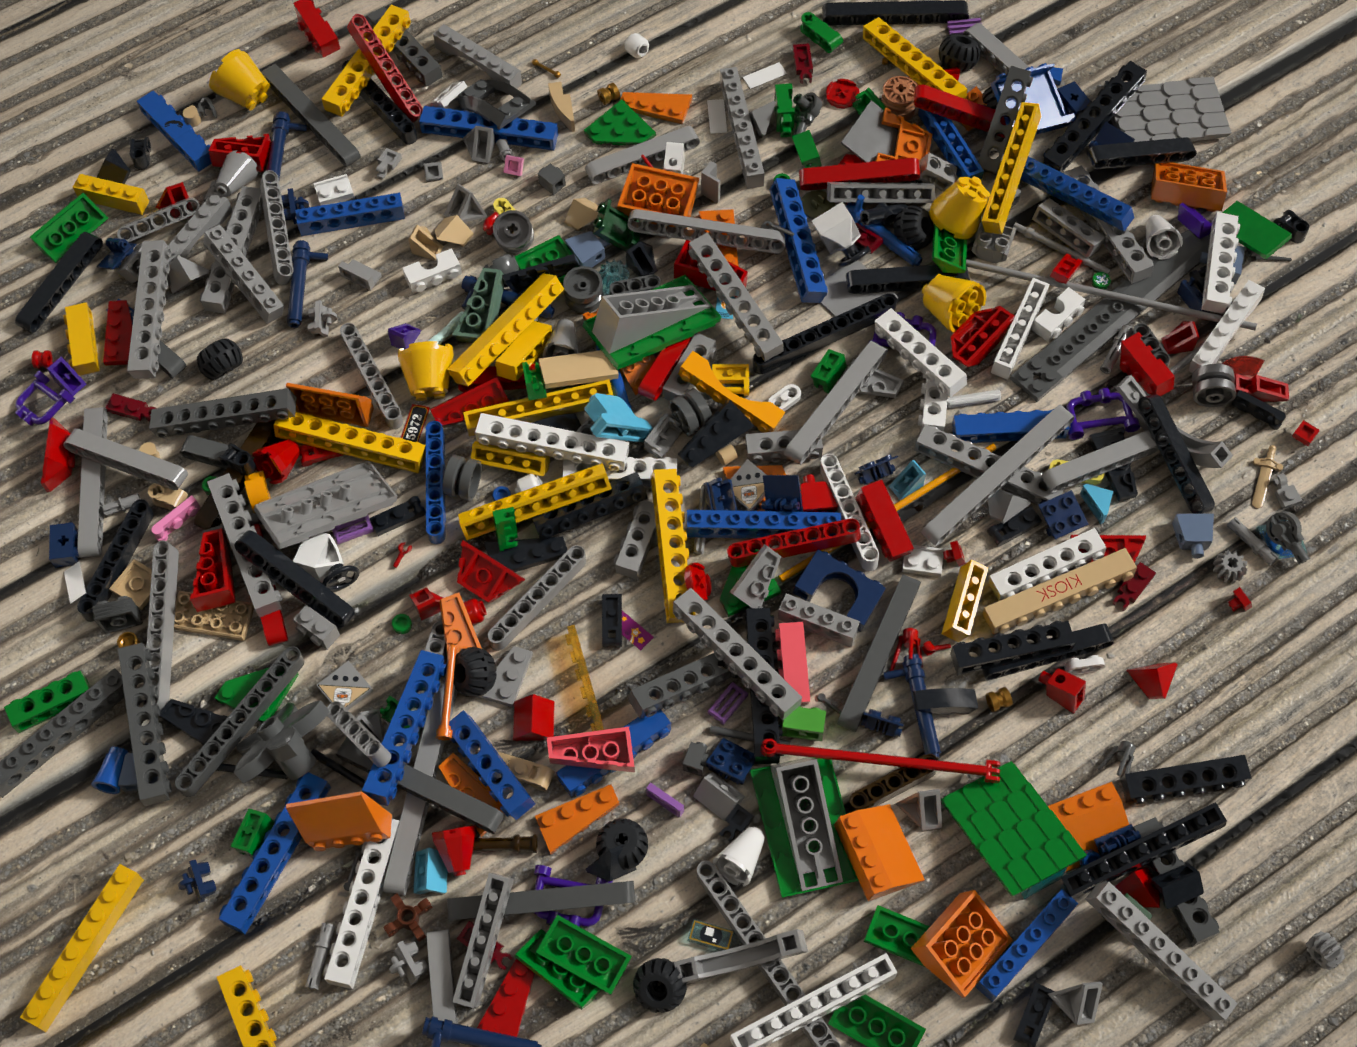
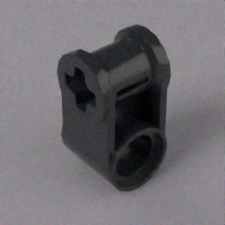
M149 137L137 140L130 138L129 154L134 167L138 170H144L150 164Z
M1286 210L1283 216L1273 221V223L1280 227L1282 226L1283 229L1292 234L1290 240L1294 243H1302L1310 227L1308 222L1301 219L1291 210Z
M229 443L225 453L218 457V460L224 466L232 468L243 475H250L256 470V464L251 455L232 443Z

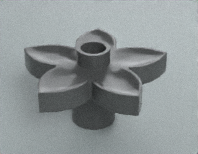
M321 700L307 704L299 710L293 703H287L275 716L265 720L255 733L237 744L236 748L243 757L235 767L234 773L244 784L260 774L273 761L277 763L290 780H296L305 775L315 765L317 759L306 747L302 737L325 719L330 713L328 708Z

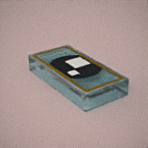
M693 919L688 941L723 951L730 949L735 931Z

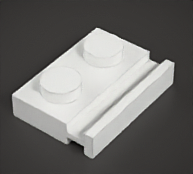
M464 81L452 83L432 100L430 105L444 108L468 86Z
M347 174L313 183L320 205L332 204L354 197Z
M913 545L914 550L911 554L904 556L902 572L941 577L944 549Z

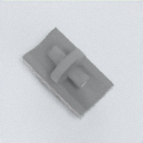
M318 300L315 301V307L308 309L309 317L315 320L308 324V331L312 335L320 334L322 337H328L329 326L337 320V314L332 312L331 308L323 306L322 301Z
M401 941L397 943V948L394 950L396 956L391 958L393 965L389 968L391 974L398 972L400 978L406 975L411 985L417 983L418 978L427 972L428 966L423 959L414 963L412 957L419 953L415 942L404 944Z

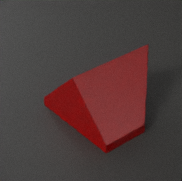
M181 182L166 187L155 208L160 210L189 198L184 183ZM188 202L186 204L187 209L193 211L191 202ZM174 208L170 211V215L176 218L180 216V211Z
M1182 321L1168 335L1162 337L1161 340L1167 354L1183 353L1194 350L1199 335L1194 321Z
M427 587L409 595L421 620L441 612L439 600L443 599V597L429 591Z
M1176 662L1158 663L1126 671L1149 699H1165L1178 664Z
M1147 867L1134 871L1114 886L1122 894H1129L1143 907L1160 908V892L1153 887L1151 879L1154 877Z

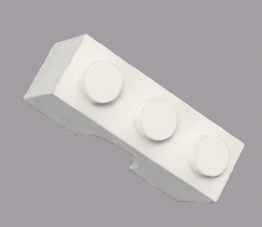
M452 248L436 254L437 266L433 269H424L419 261L402 268L404 277L413 294L462 275L460 263Z
M1068 287L1057 297L1054 306L1060 314H1053L1045 309L1034 320L1031 330L1047 342L1053 337L1056 339L1062 332V329L1072 323L1075 316L1081 315L1085 309L1083 306L1086 299Z

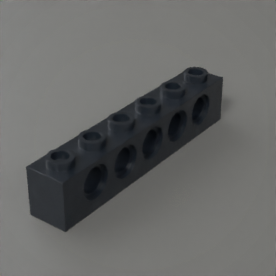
M638 472L610 482L611 490L532 517L540 540L542 541L648 499Z
M1055 621L1050 625H1036L1028 630L1017 629L1010 634L1004 635L999 633L987 639L981 637L973 642H958L952 646L950 655L956 674L962 675L1071 651L1076 641L1069 621ZM1046 636H1052L1055 640H1049ZM1027 640H1032L1035 644H1030ZM1008 644H1013L1016 646V648L1012 649L1008 646ZM989 648L995 649L997 653L990 652ZM969 653H976L978 657H972Z
M1239 755L1124 774L1120 781L1126 803L1133 802L1134 805L1145 803L1146 799L1152 798L1153 801H1161L1166 799V796L1173 795L1174 798L1186 796V793L1189 792L1198 795L1205 793L1208 789H1213L1216 792L1225 790L1226 786L1233 785V788H1240L1246 786V783L1252 777L1246 756ZM1222 770L1227 771L1230 775V778L1224 777L1222 774ZM1202 773L1209 776L1210 782L1203 779ZM1182 777H1187L1190 785L1185 784ZM1162 780L1168 781L1170 788L1164 787ZM1142 783L1148 784L1150 791H1145L1142 788Z

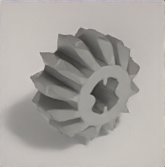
M1229 550L1225 551L1224 554H1218L1217 559L1213 562L1215 566L1213 572L1218 573L1217 579L1222 577L1224 578V583L1230 580L1232 584L1237 580L1241 581L1248 571L1246 568L1247 561H1243V555L1237 556V551L1231 554Z
M1320 931L1314 934L1306 943L1307 952L1310 953L1311 958L1315 960L1316 964H1320L1323 969L1331 970L1336 968L1345 959L1344 949L1340 947V943L1336 941L1335 937H1331L1328 932Z

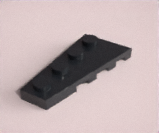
M727 400L682 448L678 456L689 467L693 468L754 427V425L731 400Z
M563 536L549 537L542 541L540 538L509 540L508 542L518 541V545L513 548L504 549V551L499 550L497 541L484 542L488 556L514 572L558 560L568 551Z
M170 699L160 711V718L203 745L228 717L215 714L206 709L202 710L174 699ZM227 734L224 740L229 739L232 734Z

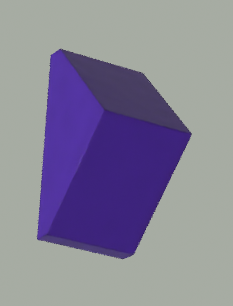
M407 323L388 329L391 345L403 350L409 348V344L414 343L421 333L420 329Z
M62 356L47 368L55 383L67 390L72 396L87 385Z

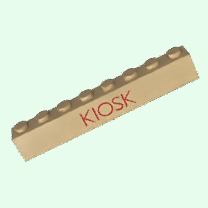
M1124 548L984 607L983 617L993 635L1005 633L1015 625L1022 626L1034 617L1035 619L1043 617L1048 611H1057L1067 603L1074 604L1078 602L1081 597L1086 595L1093 596L1100 589H1109L1119 581L1123 580L1125 582L1132 579L1137 566L1127 549Z

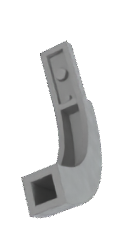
M1128 375L1115 388L1136 414L1134 418L1139 419L1142 429L1147 431L1149 429L1138 409L1139 399L1147 395L1133 376ZM1177 427L1196 465L1207 468H1222L1233 457L1223 441L1212 442L1202 440Z

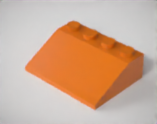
M1173 162L1154 164L1151 186L1152 200L1158 203L1170 202L1176 206L1184 203L1191 208H1205L1211 212L1222 211L1227 195L1225 171Z
M632 163L617 205L618 211L627 216L630 215L632 210L640 209L691 217L699 178Z
M292 383L286 384V388H289L297 397L296 412L331 421L368 427L374 410L372 400L368 397Z
M1112 782L1048 806L1084 851L1094 850L1099 853L1094 839L1129 825L1122 801ZM1079 861L1067 867L1065 872L1081 867Z
M362 791L286 804V809L305 843L316 851H325L326 848L332 847L343 848L345 845L351 844L362 845L363 842L369 841L381 842L382 839H388L391 836L392 814Z
M890 804L857 810L842 815L837 819L834 827L868 902L925 881Z
M976 890L959 893L913 945L911 950L928 970L958 995L965 998L1011 944L1013 939Z

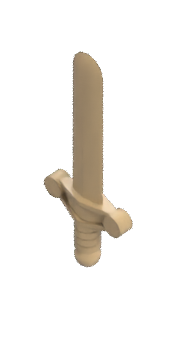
M1274 445L1269 446L1266 458H1255L1253 460V465L1261 467L1252 500L1254 508H1261L1263 506L1272 471L1281 472L1283 469L1282 464L1273 460L1276 451Z

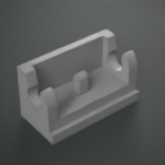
M664 414L644 440L645 450L663 459L682 433V429L679 428L680 423Z

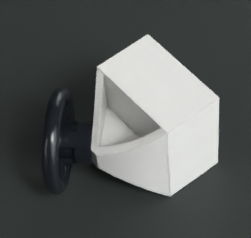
M843 202L812 220L820 239L829 253L833 254L839 251L844 253L845 257L838 262L839 267L848 266L869 252V246L857 249L854 242L861 235L853 217Z
M324 532L311 536L309 540L301 542L293 562L331 591L341 590L350 586L358 579L360 574L356 566H344L335 541L330 534ZM348 571L354 572L352 577H347Z

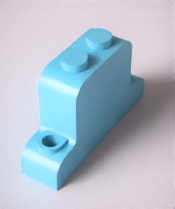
M596 393L589 398V403L584 408L594 422L590 429L595 437L644 442L653 430L648 421L635 416L626 402L618 396Z

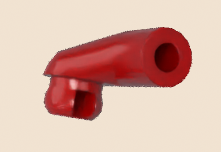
M497 212L491 214L483 222V231H486L487 235L493 233V224L499 216Z

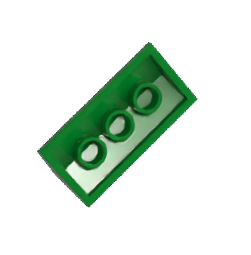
M82 193L33 233L30 238L43 254L57 263L83 232L93 233L109 218Z
M934 224L932 260L944 273H965L967 239L954 238V234L945 229L941 231Z
M877 905L864 942L925 967L911 948L930 926Z
M559 915L555 917L536 951V954L609 995L613 993L632 958L626 952Z
M540 929L514 957L582 1010L594 1000L601 990L536 954L539 945L546 935V932Z
M866 994L836 1009L828 1023L867 1047H917L926 1031V1028Z

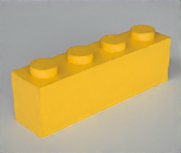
M79 174L73 185L77 197L84 193L94 204L143 215L149 203L143 188L84 174Z
M87 302L65 307L66 314L63 315V318L68 329H65V333L70 343L67 344L68 352L72 358L69 359L70 366L79 376L99 372L100 367L91 309Z
M533 321L506 348L502 355L496 359L497 376L517 381L524 374L522 363L527 362L530 367L543 352L552 334V326Z
M476 441L472 444L471 459L479 460L481 464L538 476H544L549 471L550 456H538L535 453L519 452L511 448L503 449L491 444L483 445Z
M970 560L960 567L942 635L956 642H960L970 636L988 567L974 560Z

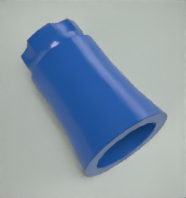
M110 747L91 785L104 793H120L119 778L125 755L129 752L119 747Z

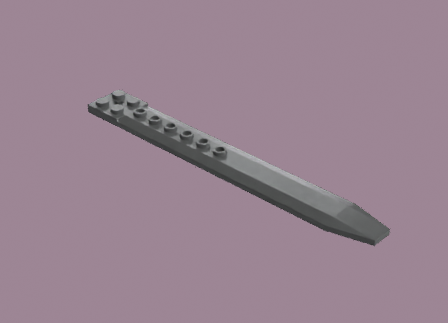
M1190 230L1181 233L1183 244L1178 249L1176 255L1164 260L1154 256L1151 258L1154 265L1151 277L1133 284L1127 278L1112 292L1156 301L1200 264L1202 252L1208 253L1210 234L1199 239ZM1103 298L1041 352L1033 356L1014 372L1010 380L1038 402L1118 334L1123 325L1131 323L1148 307ZM1034 375L1039 376L1041 380H1034Z

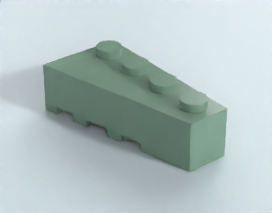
M482 269L473 288L474 292L467 301V307L463 315L461 314L457 329L452 334L457 341L474 343L498 319L505 283L502 276L504 274L501 270Z

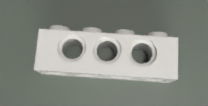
M926 379V383H922L921 394H924V399L920 400L919 410H923L922 415H919L918 426H921V431L924 425L927 424L935 426L944 432L948 395L941 393L937 385Z

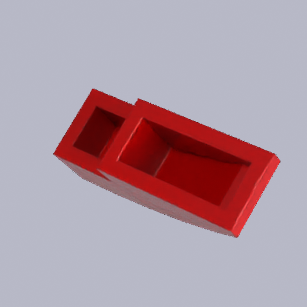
M1234 374L1236 395L1241 390L1263 402H1283L1289 400V387L1287 383L1259 375L1250 378Z

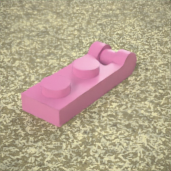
M192 495L152 527V533L158 542L167 541L168 535L171 532L180 528L186 520L198 513L201 507Z

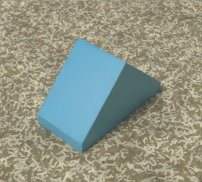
M912 460L888 487L899 500H902L923 487L926 473L915 460Z
M1085 484L1080 495L1099 523L1102 524L1107 517L1113 491Z

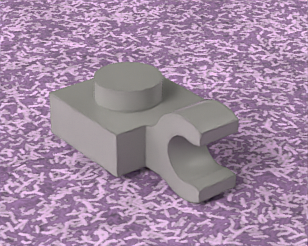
M386 148L378 158L379 165L376 171L379 173L377 177L384 179L388 169L394 170L402 159L401 154Z
M1284 473L1277 475V479H1274L1273 482L1278 490L1274 494L1282 509L1300 504L1302 499L1294 484L1288 486L1287 477Z

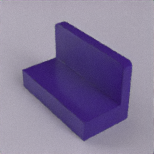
M1184 203L1179 204L1178 220L1199 239L1211 233L1212 224L1194 208L1190 209Z

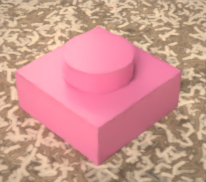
M506 155L504 173L522 176L524 158Z

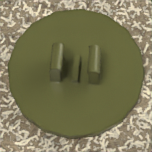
M820 190L806 193L801 200L804 213L810 219H815L835 207V202L827 200V192Z

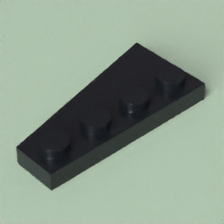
M572 254L502 276L513 292L523 294L542 274L556 275L559 278L581 265L576 256Z
M1124 427L1095 433L1091 434L1088 439L1093 450L1096 451L1124 440L1125 430ZM1132 463L1105 473L1118 502L1136 498L1138 495L1134 473L1131 471L1130 466Z

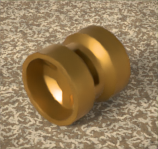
M613 82L608 84L606 88L597 90L598 97L604 105L609 104L611 100L620 98L619 89Z
M124 632L117 639L119 648L141 643L132 632Z
M1006 687L998 689L996 693L991 691L985 694L987 705L992 712L998 711L1000 707L1007 708L1013 705L1011 694Z

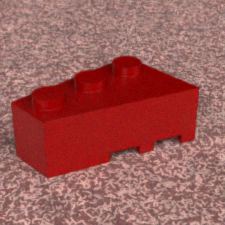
M298 0L293 3L298 18L297 26L301 32H305L308 42H312L313 48L317 53L319 52L324 58L341 49L338 37L328 21H324L320 14L322 12L320 8H315L313 0Z
M263 134L264 137L256 138L249 135L246 139H236V137L214 139L208 150L212 166L222 167L226 156L232 151H237L236 153L241 154L244 152L249 155L257 164L256 170L263 172L269 158L271 146L269 134Z
M1140 332L1121 341L1120 369L1124 373L1132 375L1136 382L1151 395L1157 394L1162 396L1174 389V374L1161 358L1156 359L1151 352L1153 348L1143 343L1140 339L1142 338Z

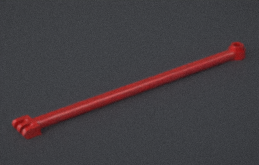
M765 739L761 744V752L766 757L784 754L985 776V782H1000V777L992 776L1000 775V769H997L1000 767V761L986 760L985 765L779 744L773 739ZM772 744L773 748L769 749L766 745Z

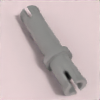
M1123 325L1118 336L1114 338L1113 345L1100 367L1103 373H1111L1121 354V341L1129 338L1133 331L1131 326Z
M1236 517L1227 524V527L1253 549L1254 554H1258L1270 566L1277 561L1279 556L1266 546L1267 543L1258 539Z
M322 923L318 941L314 945L316 949L305 988L319 990L327 954L332 946L330 943L335 925Z

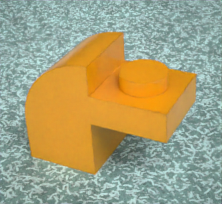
M263 471L245 475L244 483L254 512L256 504L271 499Z

